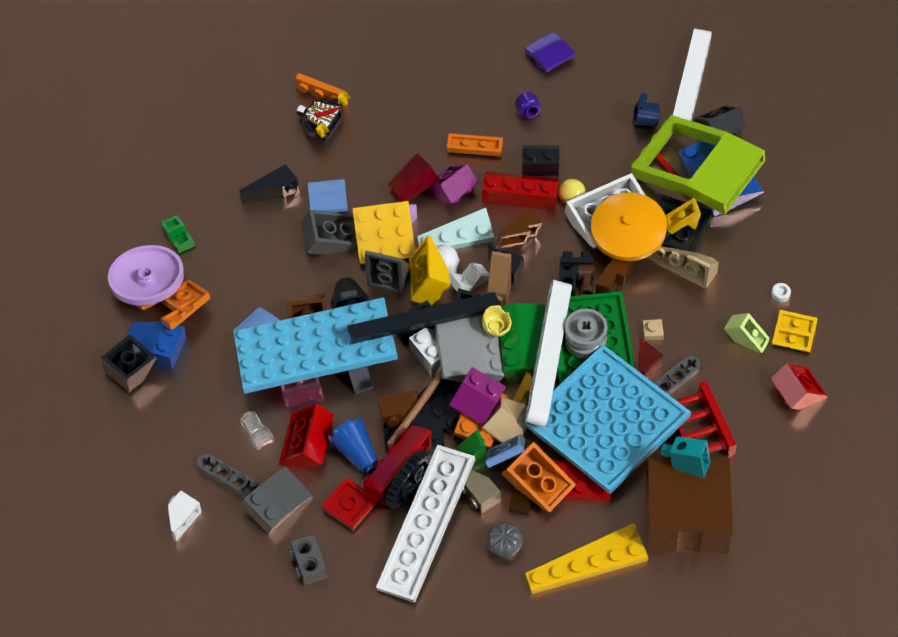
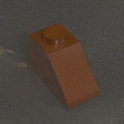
M417 390L378 397V407L383 427H394L402 423L418 400Z

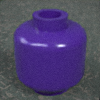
M524 92L515 100V107L523 118L530 119L539 114L541 103L532 92Z

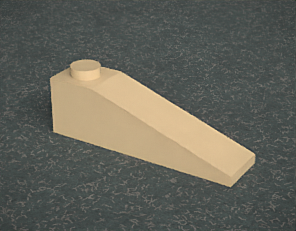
M660 246L656 252L645 258L704 288L709 286L717 274L719 264L714 258L700 253Z

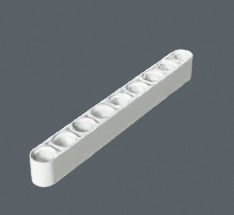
M554 279L548 293L525 422L545 427L549 416L572 289L571 284Z

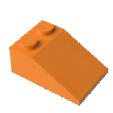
M534 442L528 445L525 451L520 453L501 473L517 490L548 513L576 485Z

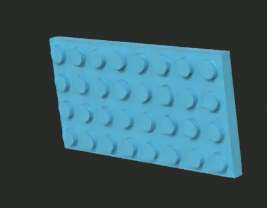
M384 297L233 331L244 394L398 359L393 335L353 344L347 331V325L387 317L388 313Z

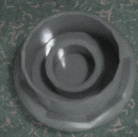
M498 523L489 530L487 535V545L490 551L503 558L515 555L523 544L522 532L512 523Z

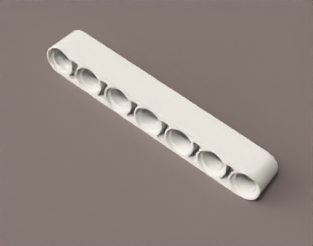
M694 28L673 116L692 121L712 31Z

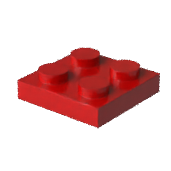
M346 478L321 507L326 513L351 530H354L377 505L378 498Z

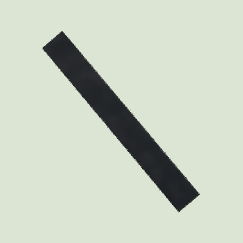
M492 292L347 325V331L352 343L355 344L482 315L488 307L501 306L496 293Z

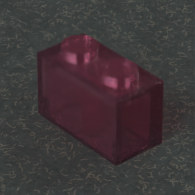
M319 377L281 385L286 410L325 402Z

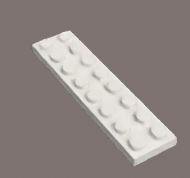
M437 445L378 581L377 591L415 603L475 462V456Z

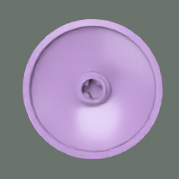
M145 245L126 251L112 263L108 272V282L114 296L132 305H150L163 301L178 290L184 279V267L180 257L171 249L158 245Z

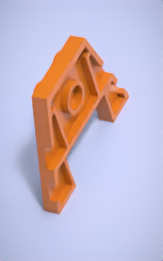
M191 280L183 281L174 294L160 301L173 310V312L161 318L163 325L170 330L176 328L210 299L209 292ZM157 303L150 304V305H135V306H137V307L140 308L141 310H145V309H147V308H149V307H151V306H153V305H155V304H157Z

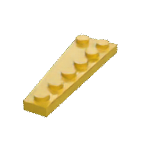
M633 523L526 572L525 578L531 594L646 562L648 561V555L636 525Z

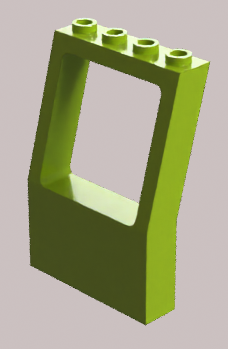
M671 115L668 120L662 123L658 133L652 136L648 146L642 149L641 155L637 160L635 159L632 162L630 169L635 179L695 198L697 201L725 215L765 162V150L726 131ZM675 133L716 145L690 179L649 167L653 159Z

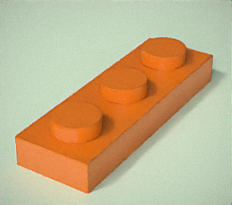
M300 73L295 77L297 90L313 95L318 99L333 100L344 91Z
M449 133L447 152L501 157L503 138Z

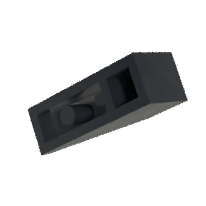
M284 164L239 190L241 202L244 204L285 198L299 190L298 178Z

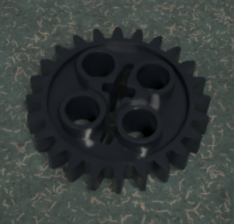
M418 450L417 453H414L413 457L410 456L403 468H400L399 474L395 476L388 489L389 492L385 499L387 506L393 510H398L399 507H402L403 503L410 499L417 486L421 484L431 461L429 454L423 450Z

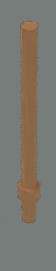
M441 367L438 368L436 376L386 443L389 448L398 442L402 432L408 428L442 381Z

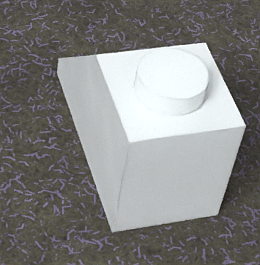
M182 491L174 495L168 504L173 540L177 541L202 512L200 502Z

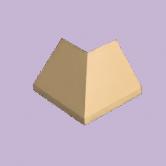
M501 397L482 426V429L499 443H503L520 434L524 435L527 427L523 424L522 420L526 416V404Z

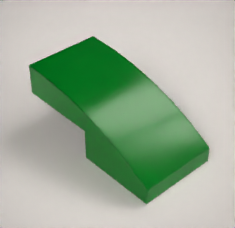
M178 215L160 222L178 253L195 246L194 240L186 231L185 225Z

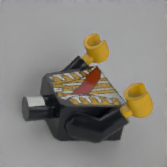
M346 91L341 92L336 99L325 101L313 100L309 108L302 105L298 107L297 115L302 117L303 129L310 138L318 137L325 142L328 140L343 118L342 105L347 106V100L351 98Z

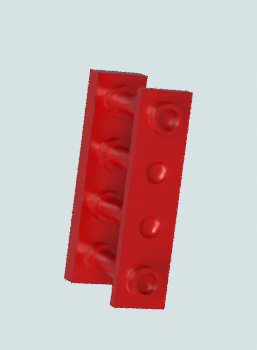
M707 380L699 383V390L696 394L676 399L681 405L697 401L704 404L703 410L691 413V416L684 423L704 417L710 418L712 422L711 426L685 433L682 426H680L675 431L676 437L695 439L714 433L718 435L719 442L708 445L709 453L721 449L722 451L725 450L727 457L735 455L737 444Z

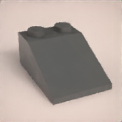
M309 210L301 221L306 251L309 254L327 255L358 249L353 214Z
M366 250L367 285L404 294L410 277L409 264L401 258Z
M285 466L246 496L241 506L269 535L311 498L312 494Z

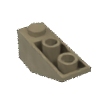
M471 470L461 494H465L469 498L470 505L474 509L477 508L482 514L501 502V491L489 477Z

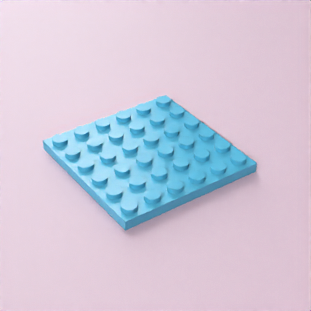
M602 345L553 391L549 416L545 427L527 423L525 418L522 421L529 430L611 494L691 416V412L609 348Z

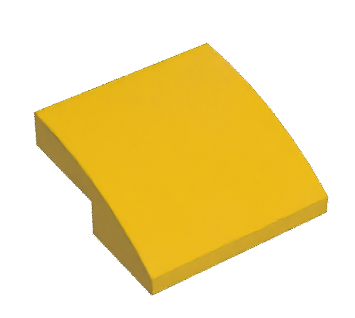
M780 310L772 345L810 353L818 318Z

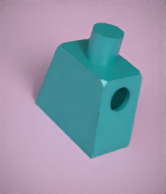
M678 436L673 445L664 443L661 449L662 456L671 458L674 469L704 479L711 462L706 440Z

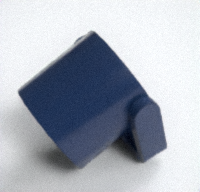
M641 92L639 100L634 106L632 122L634 125L657 127L660 117L659 103L646 102L648 94Z

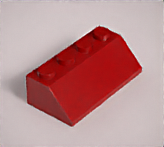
M486 171L482 185V203L555 210L560 178Z
M412 425L409 429L406 428L400 435L399 442L397 444L394 443L389 448L387 457L379 460L374 473L366 476L363 481V487L370 494L378 498L380 504L384 505L393 479L399 474L400 468H403L410 456L413 457L414 453H417L418 450L426 452L432 445L431 431Z

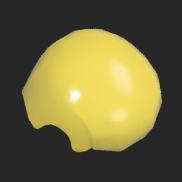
M568 179L562 182L558 189V197L565 205L567 201L586 193L585 186L577 179Z
M499 305L488 307L482 318L484 330L494 337L504 336L509 332L512 324L509 313L503 311Z

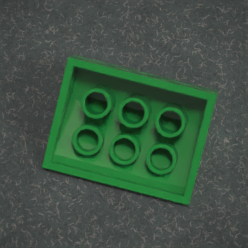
M530 303L501 305V309L509 313L512 322L509 332L504 336H500L505 377L508 383L522 381L526 372L530 373L533 378L546 305ZM563 342L561 344L556 374L566 373Z

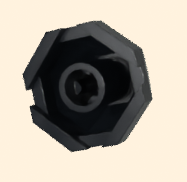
M350 277L341 278L335 285L331 299V309L369 301V297L354 279Z

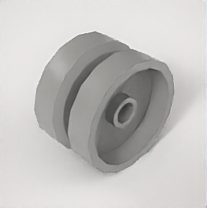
M586 308L576 310L568 316L565 323L564 342L570 354L577 358L588 359L602 345L606 346L608 326L603 315L595 310Z

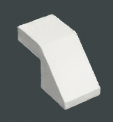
M470 263L462 274H449L450 284L456 291H458V288L472 291L489 281V272L482 264Z

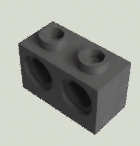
M315 535L291 541L292 549L289 550L292 562L296 561L298 567H295L298 579L302 578L304 585L328 578L327 569ZM303 550H307V551H308V552L305 553V554L300 553V552L303 551ZM310 567L315 568V569L312 570V571H307V570H306L307 568H310Z

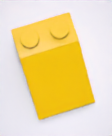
M427 235L409 258L410 292L412 301L423 303L428 300L432 306L435 301L440 299L444 290L449 288L451 280L449 279V270L432 237Z

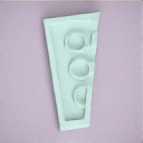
M486 208L417 236L418 245L429 235L436 246L446 244L454 249L494 242V234Z

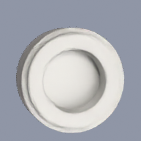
M784 283L775 284L771 292L772 298L777 302L789 300L791 295L790 287Z

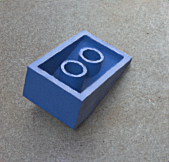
M133 322L127 336L129 334L156 356L153 365L173 370L186 341L184 326L178 325L173 330H170L162 322Z

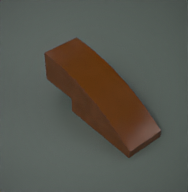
M536 213L527 214L513 220L500 232L493 248L501 249L525 244L528 237L537 235L542 221Z
M613 259L600 275L596 283L595 294L613 292L616 284L623 286L633 261Z

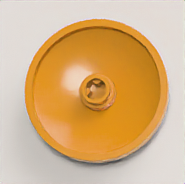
M620 193L605 199L596 208L591 219V234L596 246L607 256L621 261H636L652 255L660 248L666 237L667 221L662 208L653 199L639 193Z

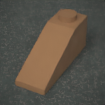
M492 251L488 293L495 292L500 304L506 305L511 289V254Z

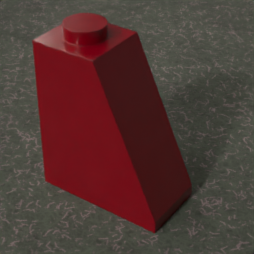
M417 153L388 183L391 189L389 193L394 201H409L439 181L431 165Z

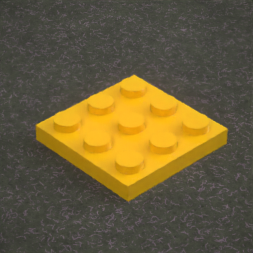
M409 201L352 208L360 264H365L366 250L401 259L410 258L415 252Z

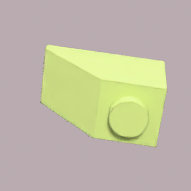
M749 313L732 315L724 328L734 342L759 354L763 353L771 340Z

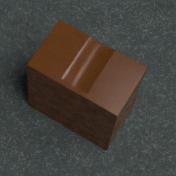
M648 457L646 474V506L648 509L647 552L695 551L699 553H729L733 532L730 458H710L711 462L703 479L674 469L670 457Z

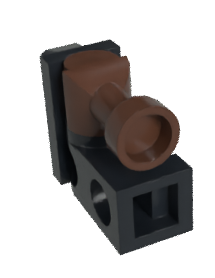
M564 251L562 257H560L559 281L572 285L570 296L576 295V280H582V285L579 287V296L594 294V288L590 285L591 280L594 278V258H592L591 252L583 251L580 257H573V252Z

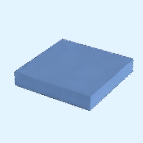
M520 434L488 449L485 461L488 468L524 452L525 439L523 435Z

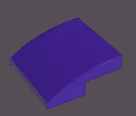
M554 32L524 48L525 53L535 59L537 66L546 72L575 56V52Z

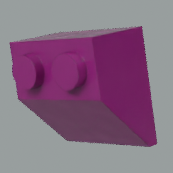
M468 164L449 165L437 174L439 181L426 190L443 204H455L461 199L460 197L463 194L471 192L474 189L473 186L478 181Z
M471 367L452 398L449 407L483 426L506 386Z

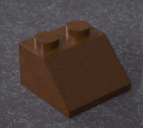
M325 294L288 297L287 309L289 319L325 311Z

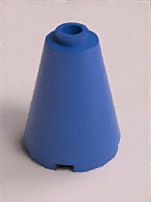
M356 417L357 421L353 422L352 419H349L334 429L333 433L335 435L332 438L329 435L328 441L358 470L368 474L376 469L378 459L361 417Z

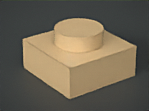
M662 319L643 320L644 341L664 339Z

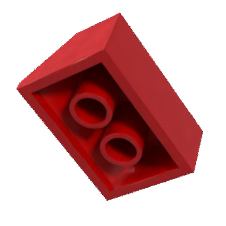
M317 403L291 413L279 464L281 466L307 470L322 465L328 444V436L333 425L334 414Z

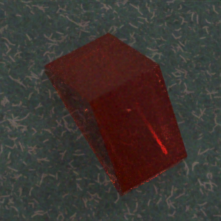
M639 339V372L646 378H649L662 366L663 355L644 339Z

